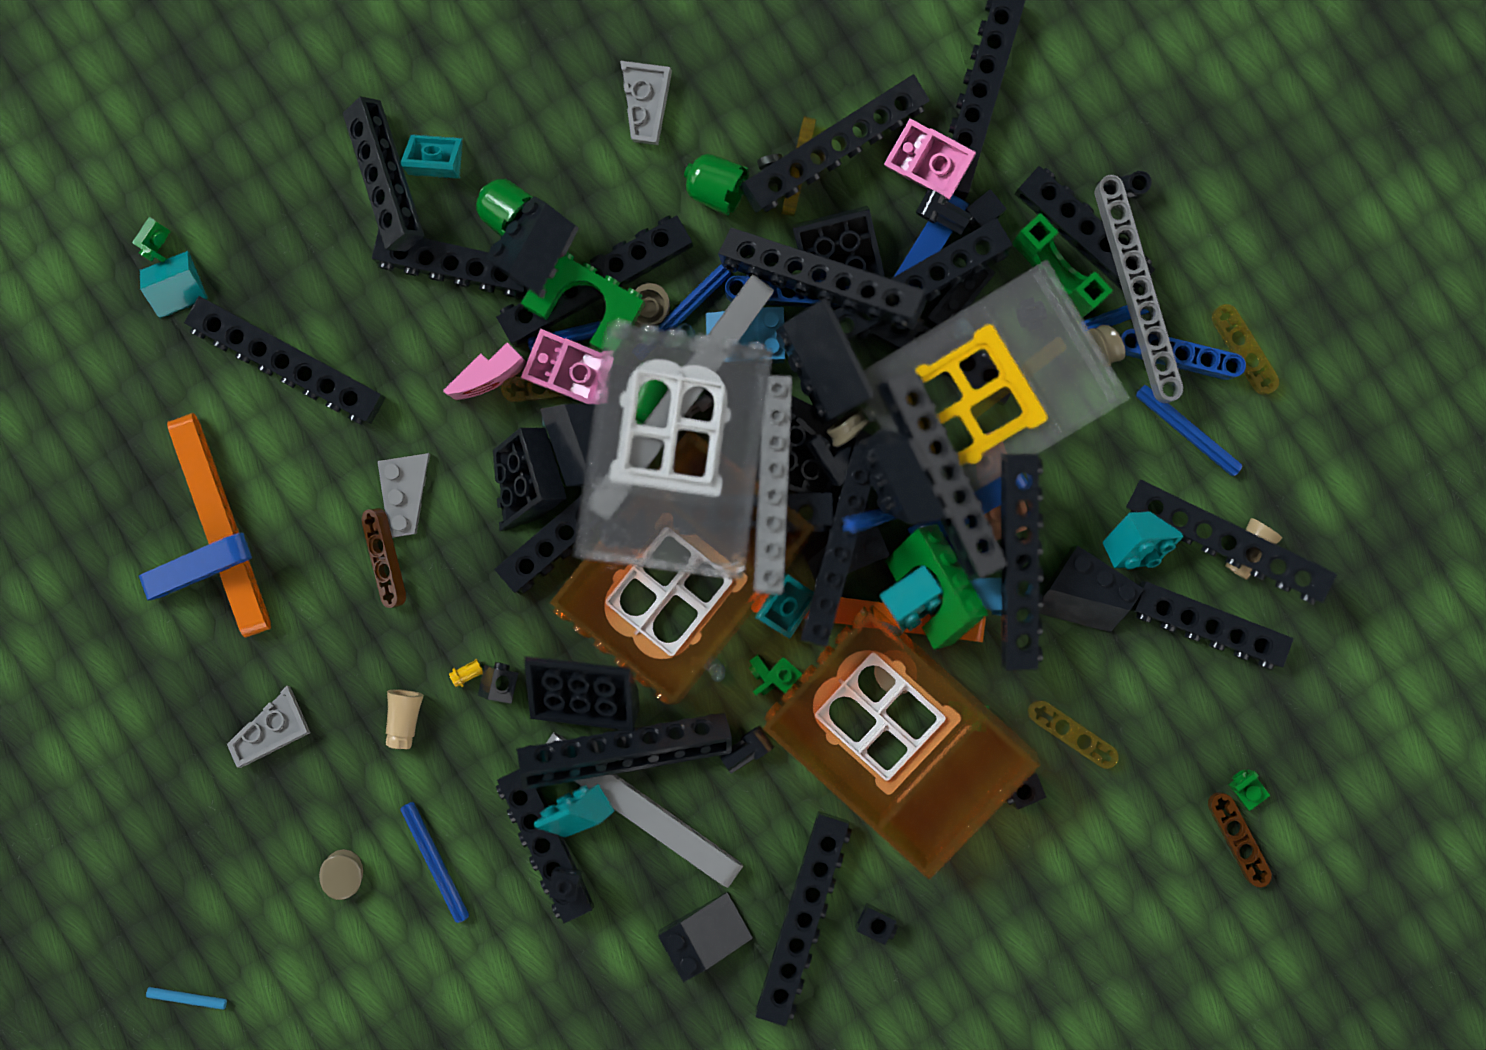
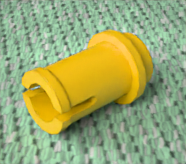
M475 659L457 670L453 668V672L449 673V676L455 687H463V683L483 674V669L479 661Z

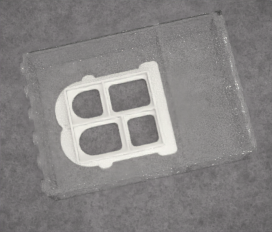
M615 321V324L608 326L604 333L573 557L726 579L743 578L772 350L765 349V345L759 343H749V346L738 345L739 341L734 339H723L722 342L713 341L712 336L696 334V338L685 336V332L679 330H669V333L658 332L657 327L643 325L642 329L631 327V323L624 321ZM660 380L668 386L671 392L666 428L643 426L635 422L638 393L640 387L646 381ZM701 386L711 392L714 398V411L710 422L685 419L680 415L682 398L688 389ZM681 429L704 432L710 436L706 471L703 477L681 475L673 471L677 433ZM634 436L664 441L663 462L659 471L630 466V450Z

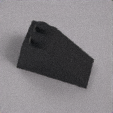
M728 892L663 927L658 932V938L683 983L707 970L753 938Z

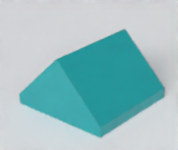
M411 135L401 160V166L408 175L459 178L462 138Z
M188 251L166 259L164 263L159 262L140 270V290L159 318L194 305L199 296L208 299Z
M784 572L783 595L770 594L755 617L790 639L809 611L814 592Z

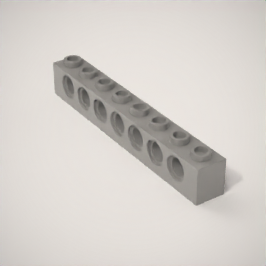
M764 376L755 572L756 594L783 595L792 378L786 376Z

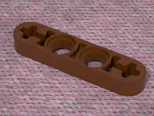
M367 509L362 514V526L380 599L387 608L398 607L405 603L406 591L388 518L383 509ZM379 539H381V541L383 542L382 552L378 547ZM385 564H387L390 571L388 577L384 572Z
M1214 793L1208 800L1209 810L1243 875L1250 884L1256 887L1268 885L1271 881V871L1234 800L1225 793ZM1219 798L1227 801L1224 808L1227 813H1234V815L1226 817L1221 809L1215 807L1219 804ZM1231 821H1238L1240 824V831L1236 835H1230L1227 831V825ZM1244 844H1249L1252 847V854L1249 858H1242L1239 854V849ZM1254 863L1258 870L1264 872L1261 874L1262 879L1260 881L1252 878L1255 875V871L1250 865L1246 867V864Z

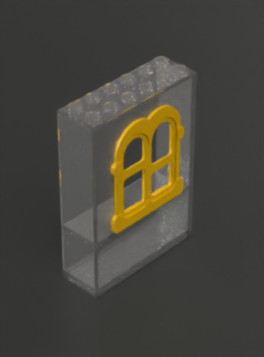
M1047 260L863 371L874 393L873 397L864 402L867 406L863 409L871 423L876 421L880 428L877 432L886 428L897 433L899 431L877 386L913 368L921 376L923 383L943 371H948L951 374L963 397L960 401L936 415L942 424L955 416L961 417L974 439V443L971 446L957 453L958 462L962 470L968 475L973 492L1001 476V453L1038 454L1130 399ZM979 349H986L998 368L1000 375L982 388L974 390L959 368V363ZM1002 387H1008L1022 408V415L993 433L985 435L971 414L970 408ZM906 395L907 403L912 406L911 397ZM918 419L919 428L924 430L923 422ZM930 444V452L935 455V447ZM942 468V469H941V475H942V477L946 480V479H947V473H946V471ZM953 493V500L957 503L959 501L958 496Z

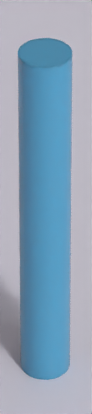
M148 987L146 997L222 1010H225L227 1005V999L153 987Z

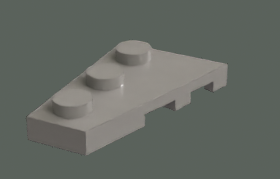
M621 61L631 139L633 142L658 145L672 70L666 66Z
M429 453L378 461L384 509L392 538L417 533L427 465L430 460Z
M286 686L272 703H268L263 708V712L252 722H249L227 743L237 768H242L310 734V730L290 686Z

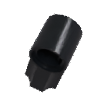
M1136 171L1133 174L1119 177L1123 182L1127 199L1143 197L1152 185L1150 175L1144 171ZM1132 180H1141L1144 184V189L1136 190L1133 188ZM1103 185L1105 193L1114 195V189L1111 185Z
M928 189L916 210V214L935 224L937 222L961 235L972 214L948 202L949 200L944 195Z
M761 725L743 735L740 741L732 745L730 754L719 756L729 772L733 773L751 760H757L770 752L774 745Z

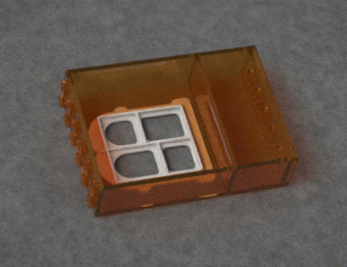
M688 430L676 445L673 471L676 474L703 477L706 471L709 444L695 432ZM720 453L717 474L722 480L720 495L756 494L759 497V483ZM662 464L658 467L656 471H659L661 469ZM642 487L619 517L630 522L639 510H644L645 530L648 541L642 542V547L628 549L627 544L622 550H619L617 547L609 549L600 540L551 600L550 604L555 607L553 612L564 621L567 620L568 622L572 621L575 623L573 628L579 634L589 639L591 637L596 641L593 645L601 652L609 655L612 653L616 657L614 662L618 666L631 668L636 673L634 678L646 688L647 686L649 688L652 686L656 689L655 696L665 704H679L766 595L756 594L757 529H748L747 534H732V529L722 530V534H710L697 523L703 522L707 518L706 510H696L693 520L672 503V496L701 495ZM788 506L786 519L801 532L786 533L784 572L816 533L812 532L814 526ZM729 508L723 509L720 512V520L723 522L730 521L734 516L733 510ZM750 508L746 512V519L756 521L758 519V509ZM673 511L696 529L694 535H680L679 530L675 531L673 529ZM671 536L690 551L691 557L669 585L662 586L643 570V566L663 540ZM699 563H705L724 579V584L707 603L701 601L684 586L685 580ZM632 579H638L657 596L656 601L649 610L639 616H631L625 613L620 604V596ZM674 595H678L698 611V616L677 641L664 643L655 636L653 622Z
M872 604L869 609L864 606L857 613L852 621L854 625L851 628L846 626L837 635L834 641L836 645L833 648L828 645L817 659L818 664L816 666L811 664L802 673L799 679L801 683L798 686L794 683L784 693L781 699L783 702L781 704L776 702L768 710L767 715L763 718L766 720V723L762 729L930 880L1039 766L1038 754ZM872 665L885 669L896 680L895 685L879 702H873L858 685L860 672ZM903 691H909L937 718L936 722L919 739L911 737L886 713L887 708ZM839 697H851L856 700L877 721L873 728L859 742L853 741L830 718V705ZM884 731H890L908 749L906 754L890 770H885L867 753L869 746Z

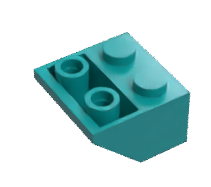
M1151 512L1129 513L1102 543L1114 568L1133 569L1145 566L1153 568L1162 562L1163 557L1167 553L1175 549V545L1183 538V535Z
M922 566L885 591L880 597L903 632L906 629L911 631L922 623L921 619L928 614L933 616L939 612L943 602V591L926 567Z
M599 784L590 788L584 785L574 791L573 795L568 792L560 796L556 800L558 803L556 806L551 805L541 811L542 817L534 822V825L538 829L562 837H568L600 824L614 812V809Z

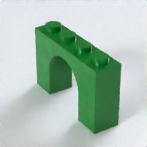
M1040 213L1020 231L1012 244L1082 319L1113 290L1096 272L1089 277L1084 276L1062 257L1053 240L1058 231Z
M567 252L565 256L559 258L554 268L557 272L554 278H548L543 287L546 290L543 299L528 290L521 304L525 309L547 321L559 298L566 290L578 285H586L597 289L605 298L606 312L590 344L592 347L615 359L645 307V302L641 299L643 295L631 288L628 291L619 287L620 282L608 275L605 278L596 274L597 269L585 262L582 265L573 261L575 257Z
M938 524L918 528L885 560L897 583L922 566L931 569L938 577L943 591L942 606L939 612L922 627L934 650L953 645L988 615L986 608Z

